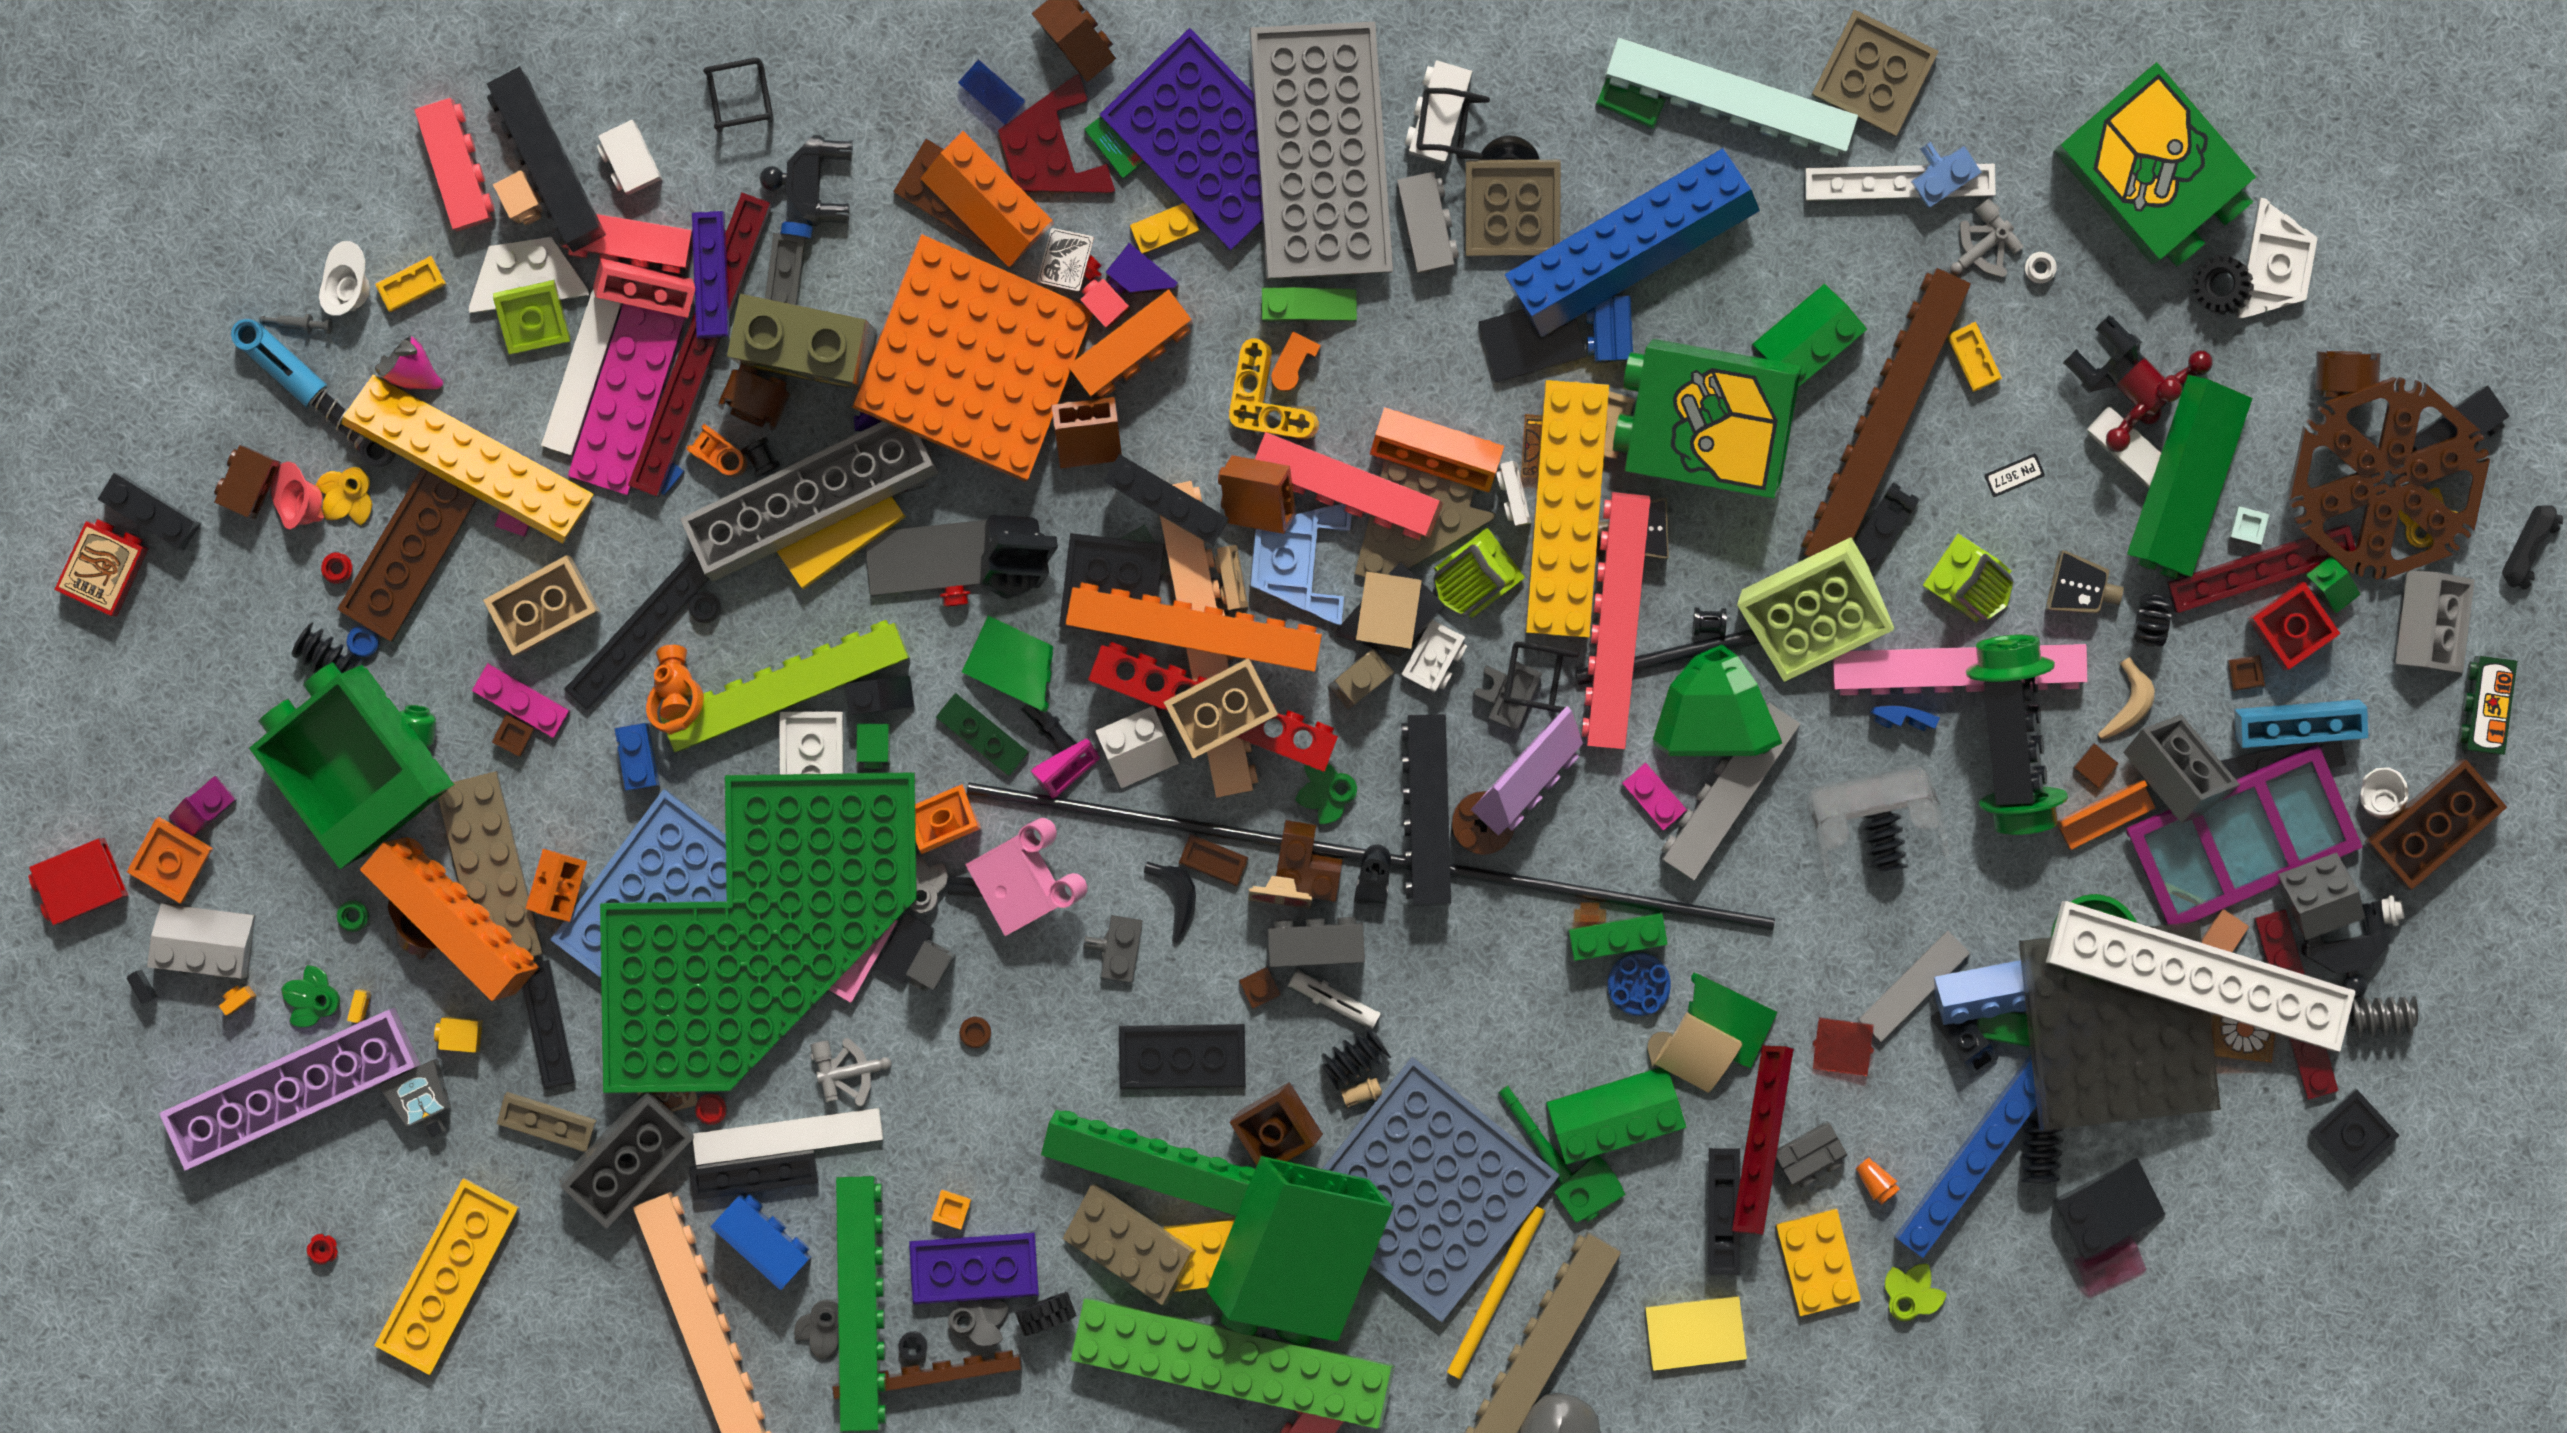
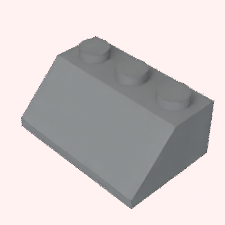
M2407 571L2404 582L2403 608L2400 614L2399 640L2396 645V664L2463 673L2475 579L2438 572Z
M161 904L151 934L147 967L239 979L247 978L255 915Z

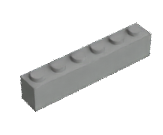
M1766 703L1779 732L1782 744L1772 748L1765 754L1756 756H1731L1729 760L1723 757L1714 770V773L1718 776L1712 785L1705 783L1696 796V799L1700 802L1695 810L1691 811L1688 809L1679 821L1678 825L1682 829L1676 838L1670 835L1661 848V851L1665 853L1662 860L1692 880L1697 878L1800 725L1799 722L1771 703Z

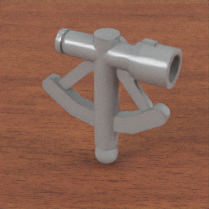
M1990 198L1984 200L1974 209L1981 219L1986 222L1984 226H1970L1968 221H1961L1959 224L1961 244L1966 253L1958 259V262H1954L1951 265L1950 270L1955 275L1960 274L1963 269L1968 268L1974 263L1984 272L2004 277L2007 274L2006 268L2003 267L2005 244L2014 254L2024 247L2012 232L2014 227L2008 220L2003 221L1999 216L2000 212L1998 210L2000 208ZM1970 232H1991L1973 246ZM1998 243L1996 265L1990 264L1981 256Z
M845 1038L842 1041L844 1048L835 1059L831 1058L829 1041L811 1044V1059L818 1064L819 1072H816L819 1085L822 1084L826 1102L838 1100L836 1087L854 1097L857 1106H863L871 1087L870 1073L879 1072L880 1069L887 1070L892 1065L891 1060L887 1057L881 1060L867 1061L863 1051L849 1038ZM848 1052L857 1061L856 1064L836 1068ZM861 1075L860 1090L857 1092L839 1080Z

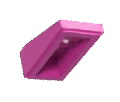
M1086 738L1040 763L1030 772L1040 787L1054 799L1100 759V756L1092 743Z

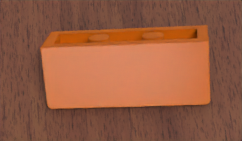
M2139 780L2058 820L2057 825L2069 850L2155 809L2146 789V786H2148L2146 781Z

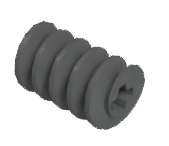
M2412 996L2410 1003H2408L2406 997H2399L2397 1005L2393 997H2387L2384 1004L2380 998H2374L2372 1005L2367 998H2362L2359 1006L2354 999L2350 1011L2351 1027L2355 1029L2358 1038H2362L2364 1029H2368L2370 1036L2375 1037L2377 1028L2381 1029L2383 1037L2388 1036L2390 1028L2394 1029L2396 1036H2400L2402 1027H2406L2408 1035L2413 1036L2414 1029L2418 1023L2416 996Z

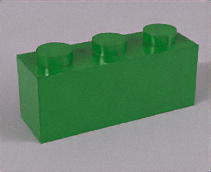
M1662 913L1568 929L1574 961L1668 945Z

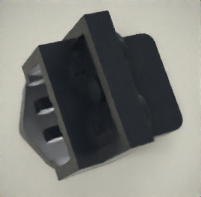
M989 516L985 523L980 585H985L988 590L1006 600L1023 594L1031 588H1040L1049 575L1048 562L1058 548L1057 536H1045L1040 533L1038 520L1033 517Z

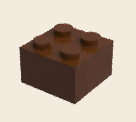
M1290 1082L1239 1110L1229 1122L1256 1165L1261 1156L1287 1162L1313 1147L1323 1135Z

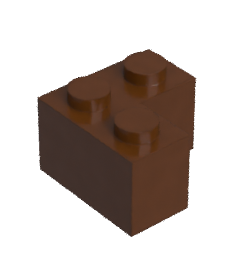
M1047 0L1031 13L1045 33L1060 48L1086 82L1090 81L1116 59L1109 49L1113 43L1102 30L1098 33L1095 31L1094 28L1098 26V23L1087 10L1085 11L1078 0Z
M1285 820L1276 876L1294 879L1297 892L1308 893L1312 898L1336 902L1343 859L1312 854L1316 825Z

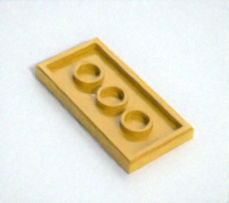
M891 496L776 552L801 588L805 589L906 516Z

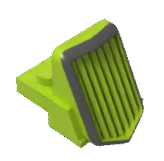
M1488 528L1433 568L1436 571L1434 584L1438 599L1446 608L1462 616L1469 615L1471 618L1525 578Z
M1958 533L1924 582L1923 587L1977 623L1979 619L1989 620L2008 606L2014 580L2010 575L2012 570Z

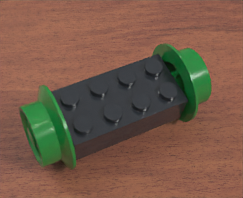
M2014 634L1984 639L1976 644L1977 663L1969 666L1965 671L1968 678L1984 681L1995 792L1981 798L1979 807L1984 811L1993 813L1994 830L1998 833L2024 835L2043 832L2054 828L2058 824L2056 807L2068 799L2066 791L2043 786V784H2047V768L2045 765L2041 766L2040 754H2044L2043 735H2038L2037 724L2041 723V707L2039 704L2035 705L2034 693L2038 692L2037 676L2053 670L2055 662L2050 658L2041 656L2040 640L2033 635Z

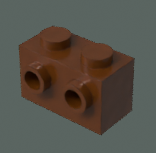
M239 445L238 449H234L228 458L227 466L229 469L225 478H221L216 485L214 491L216 499L214 503L247 518L256 519L281 462L247 446Z

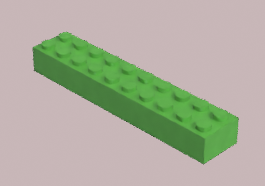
M1084 1298L1071 1361L1376 1429L1382 1428L1395 1369V1365L1310 1346H1300L1288 1341L1256 1334L1244 1335L1229 1328L1093 1298Z

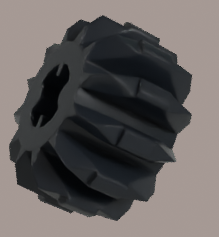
M2154 593L2144 594L2140 598L2134 638L2137 643L2151 647L2163 646L2166 643L2172 612V601L2170 598Z

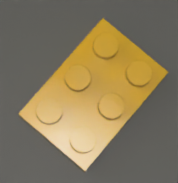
M1837 1208L1776 1224L1799 1316L1861 1301Z

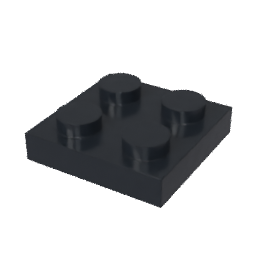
M2356 1088L2309 1130L2352 1178L2359 1174L2400 1136Z

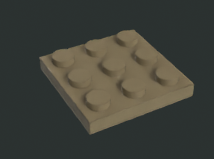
M1854 9L1811 95L1840 110L1856 114L1858 119L1896 137L1939 51Z
M1560 159L1466 160V256L1539 255L1560 242Z

